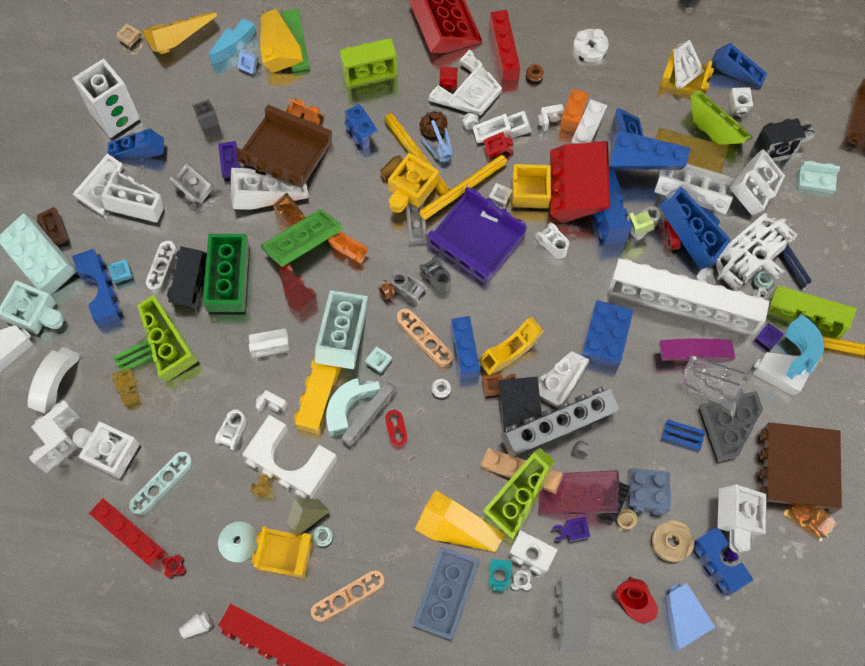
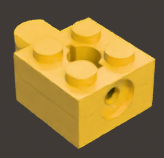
M408 153L388 179V190L393 193L389 198L390 209L400 213L408 203L420 208L439 183V170Z

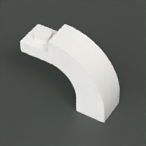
M62 347L57 352L52 350L44 358L31 383L28 395L29 408L45 414L56 404L60 381L67 370L79 361V353Z

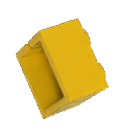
M514 164L512 173V207L549 208L551 199V165Z

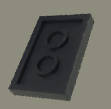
M538 376L498 380L504 432L506 431L505 428L510 425L517 424L519 426L524 424L523 420L534 416L536 419L541 416ZM541 422L539 425V429L543 433L544 428L543 423ZM525 430L522 431V438L528 437V433Z

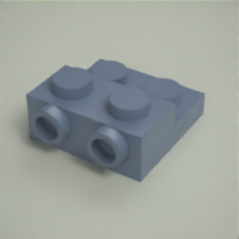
M630 468L628 480L630 489L628 492L627 509H633L635 513L653 511L655 515H665V513H668L671 509L670 472Z

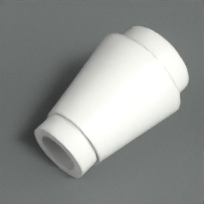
M198 612L179 628V632L186 639L209 631V628L212 627V621L207 612Z

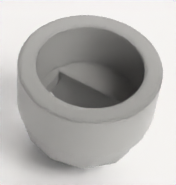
M578 441L575 443L572 453L577 457H587L589 445L584 441Z

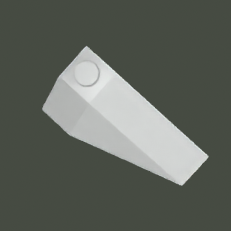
M231 168V202L233 209L251 210L306 199L309 196L306 183L300 188L284 180L273 178L272 175L267 173L265 176L255 173L256 170Z

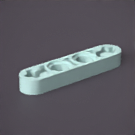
M186 452L177 453L131 499L129 509L136 516L145 515L191 468L193 462L189 454ZM180 458H182V459H185V458H186L185 461L187 462V464H186V465H183V464L179 465V464H180L179 459H180ZM173 465L179 470L178 473L172 468ZM171 471L174 474L173 479L168 482L164 481L163 475ZM152 486L159 487V493L156 496H150L148 493ZM144 494L151 500L149 503L142 497ZM137 502L142 503L143 508L141 510L136 509L135 504Z

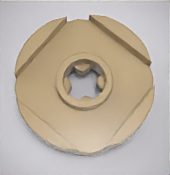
M675 520L667 521L658 526L653 533V551L667 562H681L693 551L694 538L689 528L682 522ZM672 536L676 537L675 541L678 542V545L673 547L668 542V539H671Z

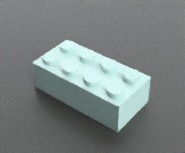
M24 213L0 234L1 246L35 287L41 291L52 295L77 272L73 264L53 243L38 223Z
M330 290L315 347V363L354 369L367 312L368 296Z

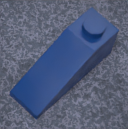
M728 43L717 49L712 58V65L723 74L758 88L762 87L767 72L733 44Z

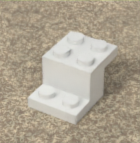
M65 401L54 405L49 413L39 417L35 424L31 426L45 445L36 448L29 459L45 473L78 448L64 430L80 417Z

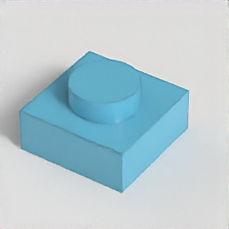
M126 259L108 264L114 284L133 278Z

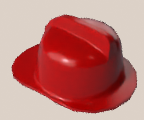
M630 576L626 582L617 587L616 597L631 619L640 623H649L658 615L657 604L650 594L648 585L643 580Z

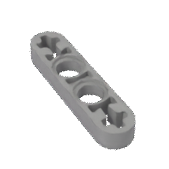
M389 381L385 383L346 430L341 440L348 446H351L393 396L397 387Z

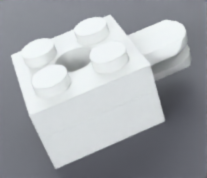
M100 421L93 432L86 428H79L73 434V442L83 449L79 458L85 463L118 479L123 475L140 445L134 437Z
M737 484L719 488L718 529L730 532L729 547L733 552L739 553L750 550L751 537L766 534V494Z

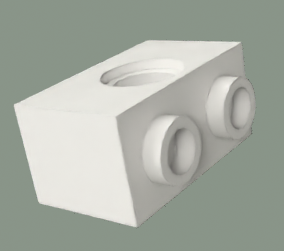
M520 530L508 556L511 557L512 562L522 566V564L529 566V570L533 573L545 575L558 549ZM534 550L537 553V558H528L526 552Z

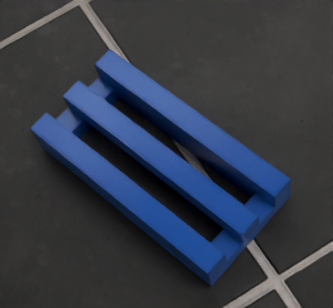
M667 419L661 439L700 451L706 431ZM669 432V433H672V434H675V435H678V436H681V437H684V438H688V439H691V440H694V441H698V443L696 444V443H692V442H689V441H686V440H683V439H680V438H676V437L667 435V433ZM686 432H690V433L699 435V437H698V436H695V435H692V434H689V433H686Z

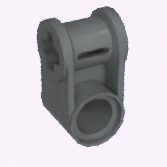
M433 256L432 260L428 263L419 265L422 274L438 292L445 293L450 290L451 275L437 256ZM439 280H446L445 283H440V282H438V281H439Z

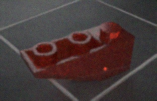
M278 264L287 304L300 318L317 304V295L311 287L307 288L304 285L305 282L300 275H295L292 272L293 269L289 264L283 267Z

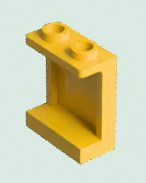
M672 49L660 87L690 96L698 91L706 93L709 82H706L707 78L711 79L714 68H711L713 61L709 60L708 65L701 64L704 72L684 87L677 89L674 50Z
M263 526L262 531H258L256 543L259 544L257 551L253 552L251 563L254 564L253 567L256 570L304 579L313 540L312 535L303 533V535L296 537L294 533L272 530Z

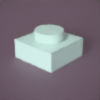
M376 346L365 360V364L381 374L392 360V356Z

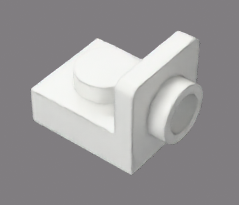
M562 104L541 108L540 115H538V123L543 127V131L548 130L549 121L556 122L562 119L564 112Z
M267 390L260 394L255 402V407L260 413L263 412L267 404L270 409L276 412L278 410L285 412L288 407L284 399Z

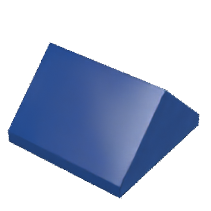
M621 108L616 109L612 122L615 134L620 130L644 136L640 118Z

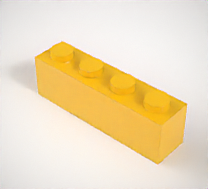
M313 357L311 363L313 370L311 375H308L306 378L305 386L307 388L305 393H302L300 396L299 404H301L299 411L295 412L293 422H295L298 430L320 435L327 407L341 367L315 363V357Z

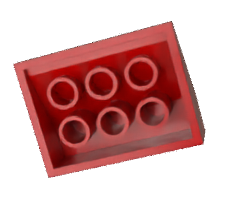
M409 0L431 53H448L482 43L483 40L465 0Z
M607 141L565 144L550 150L551 216L565 223L610 208L609 148Z

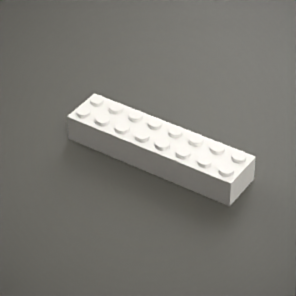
M618 259L608 289V294L754 336L765 323L770 302L760 296L746 295L742 291H732L721 285L714 286L703 280H693L685 275H676L664 269L651 268L647 264L633 263L629 259Z

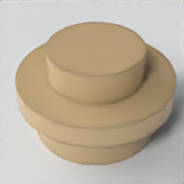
M623 509L618 515L617 522L620 527L631 529L637 524V515L631 509Z

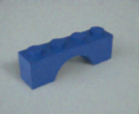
M93 248L72 256L77 273L82 280H92L98 284L97 295L88 304L93 321L98 328L121 320L118 314L121 313L120 306L113 299L116 296L114 289L107 282L110 280L109 274L102 267L105 264L102 255L97 254Z

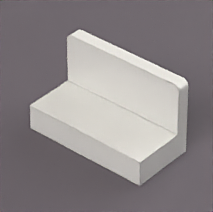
M286 328L249 335V350L252 357L290 351Z

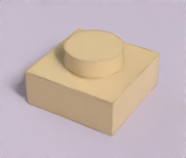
M128 23L116 34L117 39L129 47L141 36L140 31Z

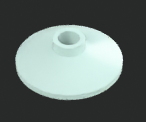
M246 522L230 523L219 535V551L224 558L231 562H244L252 557L254 551H257L259 543H256L258 533L253 526ZM236 537L241 538V541L238 544L234 543V539Z

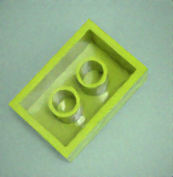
M391 38L363 43L362 45L346 47L340 50L341 67L347 87L398 76L397 55Z

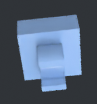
M245 50L240 51L237 68L254 74L259 62V56Z

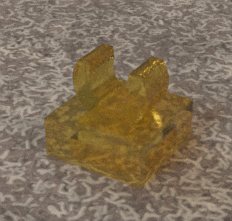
M259 475L258 483H251L250 491L253 496L273 497L274 488L272 484H269L268 475Z

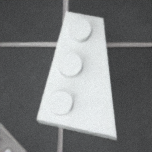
M573 351L566 355L551 371L539 378L540 399L557 408V405L566 402L587 367L589 359Z

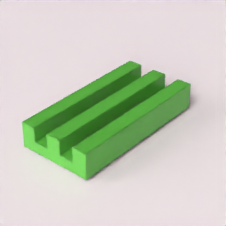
M148 340L113 356L120 373L124 374L153 360V353ZM151 352V354H149V355H147V356H145V357H143V358H141V359H139V360H137V361H135V362H133V363H131V364H129V365H127V366H124V367L122 366V365H124V364H126V363H128V362H130V361H132V360L134 361V360L140 358L141 356H143V355H145V354Z

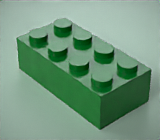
M208 234L203 305L207 312H245L249 241L246 234Z

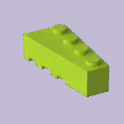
M154 294L137 305L148 336V343L151 346L153 360L157 366L158 376L167 383L199 360L162 302Z

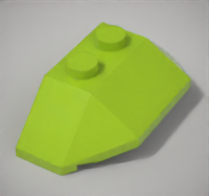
M702 91L692 93L690 98L693 122L697 124L701 131L706 132L713 142L719 145L745 143L753 138L743 126Z

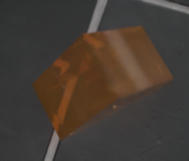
M285 193L273 204L276 217L288 228L306 218L288 193Z

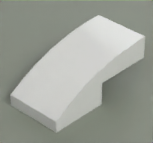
M496 183L488 199H491L499 208L505 209L513 190ZM482 211L480 215L494 222L498 221L497 218L485 214V211Z

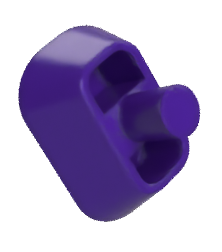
M727 547L725 551L727 556L724 559L728 561L731 558L733 562L739 560L740 556L733 552L730 547Z

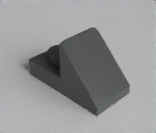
M209 99L192 105L202 130L219 124L216 112Z

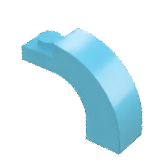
M800 315L789 325L785 337L796 344L801 351V355L791 363L786 373V376L790 379H794L797 375H803L805 371L811 374L815 370L824 351V341L820 331L809 319Z

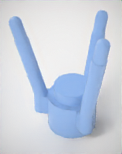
M432 120L431 123L440 144L436 146V151H434L424 138L421 141L433 154L435 160L439 159L440 162L448 161L453 156L448 130L446 128L444 131L445 144L435 121Z

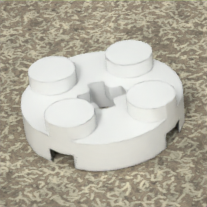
M586 29L577 33L573 49L578 57L580 55L584 58V61L596 62L601 60L607 53L609 42L601 29ZM592 43L594 44V47L591 48L590 45L587 44Z

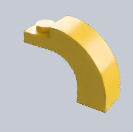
M529 317L508 339L499 345L488 348L478 361L489 375L494 374L525 354L536 343V339L544 330L533 317Z

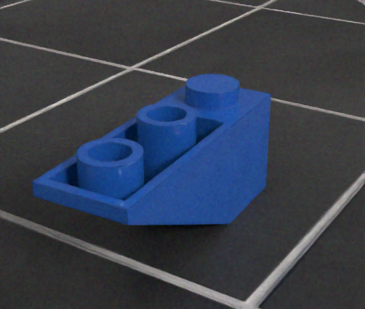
M149 128L108 142L107 154L115 159L155 157L163 154L164 137Z

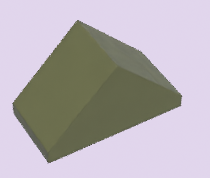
M294 499L286 524L297 537L329 513V510L320 499Z

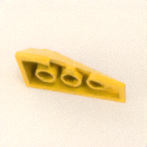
M273 9L261 14L260 50L263 64L269 71L274 73L303 62L301 47L278 10Z
M209 12L189 17L187 21L185 19L173 21L172 25L161 24L143 29L142 33L152 51L159 52V54L168 53L170 48L184 41L214 19L217 14L216 12Z
M436 490L425 506L415 527L416 531L431 540L468 546L496 553L505 537L504 533Z

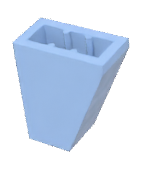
M677 583L668 589L670 593L665 596L673 646L676 651L715 628L687 583L682 586Z

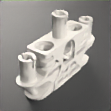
M764 213L731 241L714 263L717 265L718 280L723 279L736 291L742 286L743 282L747 283L762 268L769 272L775 280L779 278L778 276L781 277L785 271L773 259L786 248L787 243H791L798 236L797 233L785 224L786 219L767 217L768 214ZM763 223H769L770 226L766 227ZM756 255H762L764 259H758ZM723 260L728 263L725 267L721 263Z

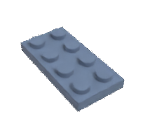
M441 546L413 626L452 641L480 560Z

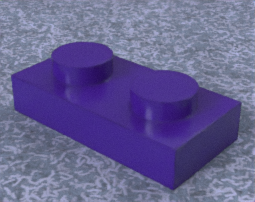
M236 141L218 144L223 178L231 177V168H240L239 161H237Z

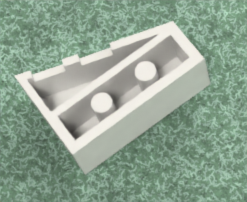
M116 168L101 195L105 210L153 222H158L164 209L160 194L143 184L136 183L130 176L126 177Z

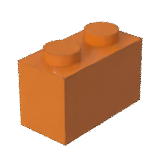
M572 88L560 129L573 133L576 132L583 117L589 93Z

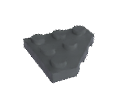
M757 391L704 403L699 406L718 462L736 458L740 455L758 417L763 411Z

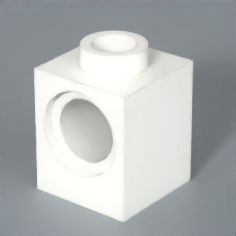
M732 88L728 97L731 116L743 117L749 115L753 107L751 89Z

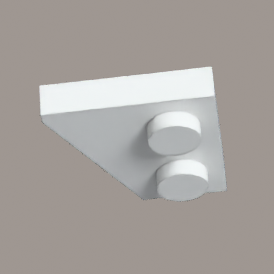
M690 40L684 41L673 49L677 89L684 87L704 72Z

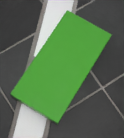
M320 209L261 244V248L283 267L342 231L343 227L341 223L323 209Z

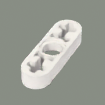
M164 241L159 245L147 276L146 285L153 293L161 292L164 289L173 266L177 249L171 241ZM170 247L172 251H168L166 255L164 250H168ZM158 264H167L164 270H157ZM156 280H158L159 284H155V286L153 287L151 283H155Z

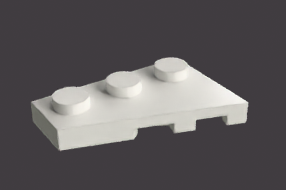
M107 154L74 191L73 197L103 217L106 210L101 195L114 169H118L121 173L122 163Z

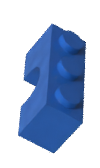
M470 316L451 319L450 327L453 344L456 347L460 380L479 378L480 366Z
M718 526L694 541V550L700 557L704 558L708 571L716 576L720 589L727 593L728 596L754 580L742 562L736 566H727L722 562L720 558L721 550L729 545V542L720 529H718Z

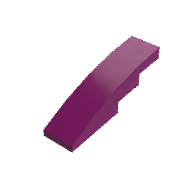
M692 338L660 340L659 342L662 361L679 359V362L696 360L698 363L735 359L732 340Z

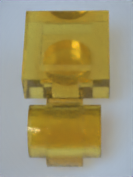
M131 368L111 374L117 393L123 392L124 394L120 396L123 406L131 407L136 405V402L140 400L136 390H131L137 388Z

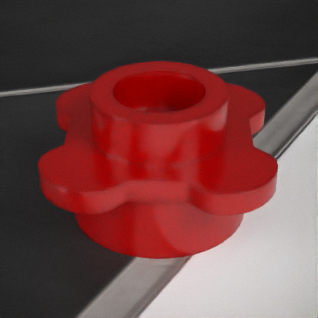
M181 555L163 559L164 575L167 578H171L175 574L182 575L185 568L182 567L183 558Z

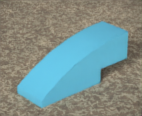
M242 18L234 30L227 28L208 53L211 64L220 63L242 50L257 34L254 23Z

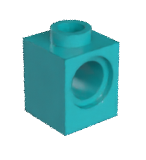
M490 560L488 587H493V591L504 592L505 589H509L512 561ZM497 571L503 572L505 579L503 581L496 580L494 573Z

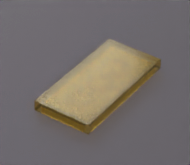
M658 128L656 140L691 148L687 164L722 174L728 146Z

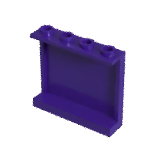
M467 186L465 194L435 231L431 230L428 233L427 243L488 283L525 236L527 226L521 219L514 218L506 209L499 208L491 199L484 198L476 189H471ZM482 211H485V214L498 219V221L494 222L480 215Z

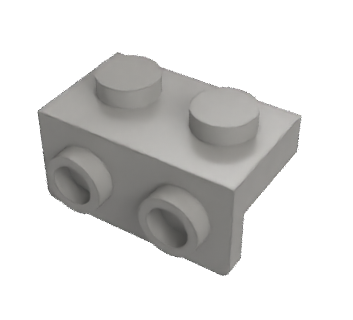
M189 163L183 166L176 177H169L173 182L172 186L179 191H183L185 198L193 203L194 201L202 203L214 188V185Z

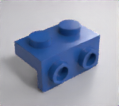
M357 104L344 111V124L348 131H352L355 142L357 144L360 143L362 148L365 149L369 146V136L377 133V128L362 105Z

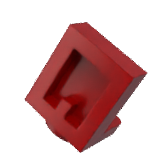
M440 67L439 86L445 90L457 89L458 68Z
M503 131L484 140L487 154L490 158L505 151L510 154L514 153L512 148L514 146L513 140Z

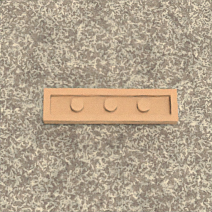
M488 448L481 467L512 478L526 460ZM551 470L542 489L556 494L563 474Z

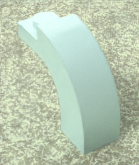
M354 379L343 384L333 394L326 413L330 437L346 432L348 429V409L357 400L375 396L380 391L378 381H366L363 385L359 386L358 379Z

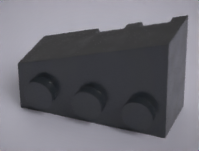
M180 246V250L177 251L175 256L177 261L176 268L173 269L171 274L172 286L169 287L167 292L169 303L192 308L196 307L202 288L200 285L201 278L205 276L206 252Z

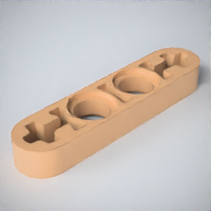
M400 310L397 313V323L437 365L443 368L450 366L453 361L452 352L411 310ZM402 316H409V322L407 320L402 321ZM414 328H422L424 330L423 334L415 335L413 333ZM427 341H435L436 347L433 349L427 348ZM439 348H441L440 353L443 356L448 355V361H441V355L437 352Z
M371 571L317 602L311 609L312 618L320 623L325 622L380 590L385 581L383 574L379 571ZM372 576L380 577L379 585L376 586L374 583L369 585L368 587L371 590L367 592L362 581L366 580V584L372 581ZM356 585L363 588V593L359 597L351 594L352 588ZM337 596H342L345 599L344 605L340 608L333 605V600ZM329 601L334 612L330 613L328 609L324 612L325 616L323 618L315 616L317 608H327L328 606L325 603Z

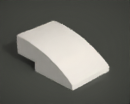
M763 149L746 165L732 184L730 190L753 216L764 211L769 199L776 196L785 175Z

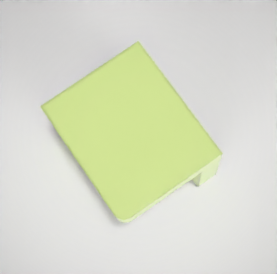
M648 211L635 216L633 212L629 213L636 236L654 230V223Z

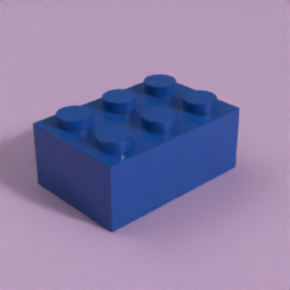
M596 300L581 356L589 359L591 363L617 370L622 360L634 310Z

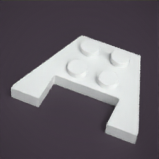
M468 50L460 59V64L472 72L454 94L437 85L428 96V100L481 116L501 93L502 87L483 68V64L474 57V53Z

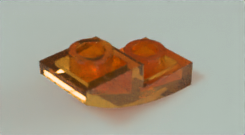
M793 505L790 509L803 524H809L821 538H827L837 524L822 508Z

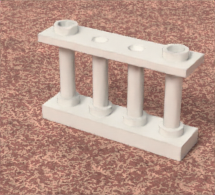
M687 164L682 170H660V177L654 192L666 196L681 186L699 206L727 214L733 199L730 196V188L736 178Z

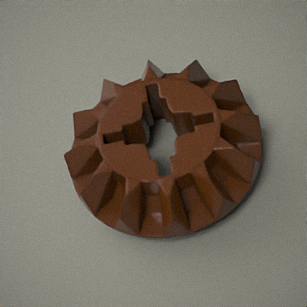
M433 110L430 113L426 112V115L421 117L419 123L421 132L426 136L436 137L433 125L430 123L432 119L436 122L441 135L448 125L446 116L441 111L436 112Z

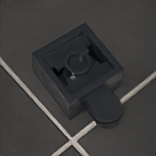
M798 118L792 120L785 119L782 122H771L764 125L754 146L757 153L764 149L772 160L795 155L801 144L814 138L815 133L812 130L811 124L801 126Z

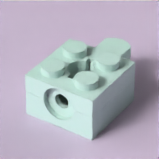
M15 280L0 306V318L4 322L16 325L21 329L24 328L26 331L38 335L43 325L51 329H58L64 321L61 313L53 309L56 302L49 293Z

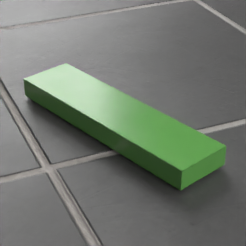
M299 9L282 11L283 20L299 43L303 56V62L293 65L292 70L293 72L308 70L310 66Z

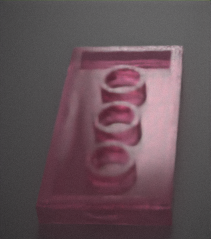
M612 470L562 473L563 477L556 494L544 489L540 492L539 514L618 513L619 472Z

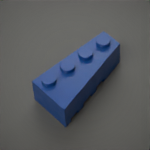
M618 130L614 135L609 156V170H682L687 166L691 148Z
M609 170L610 208L595 213L596 222L600 224L599 236L600 239H603L604 245L625 243L632 228L631 221H627V208H623V196L618 194L620 186L614 170Z
M681 186L667 194L658 205L699 270L714 264L731 241L727 234Z

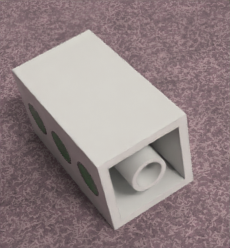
M104 58L72 78L90 114L110 138L140 119L125 83Z

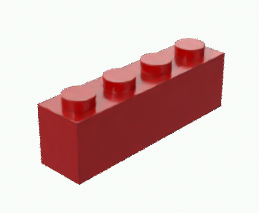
M508 11L490 12L489 26L501 81L519 80L520 63Z
M104 498L88 513L151 568L154 569L168 554Z

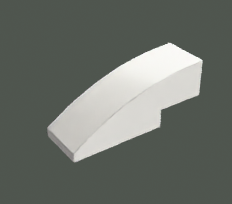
M525 111L508 117L506 114L472 126L477 143H484L485 139L502 131L511 138L532 132Z

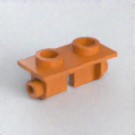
M288 99L292 103L291 106H287L286 112L301 118L304 113L303 119L317 125L320 123L319 116H325L320 113L321 109L311 105L309 108L300 99Z
M341 231L335 234L334 237H330L328 241L333 248L362 264L369 249Z

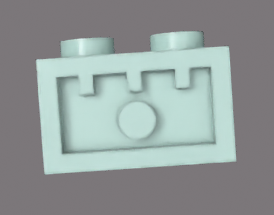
M804 161L798 170L797 188L834 194L840 166L830 163L822 164L815 161Z

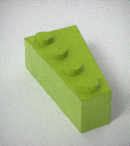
M777 286L771 295L767 313L791 323L800 315H803L818 328L822 336L840 339L851 328L857 308L795 291L787 287Z
M541 448L528 458L483 510L512 539L522 529L555 464V461Z

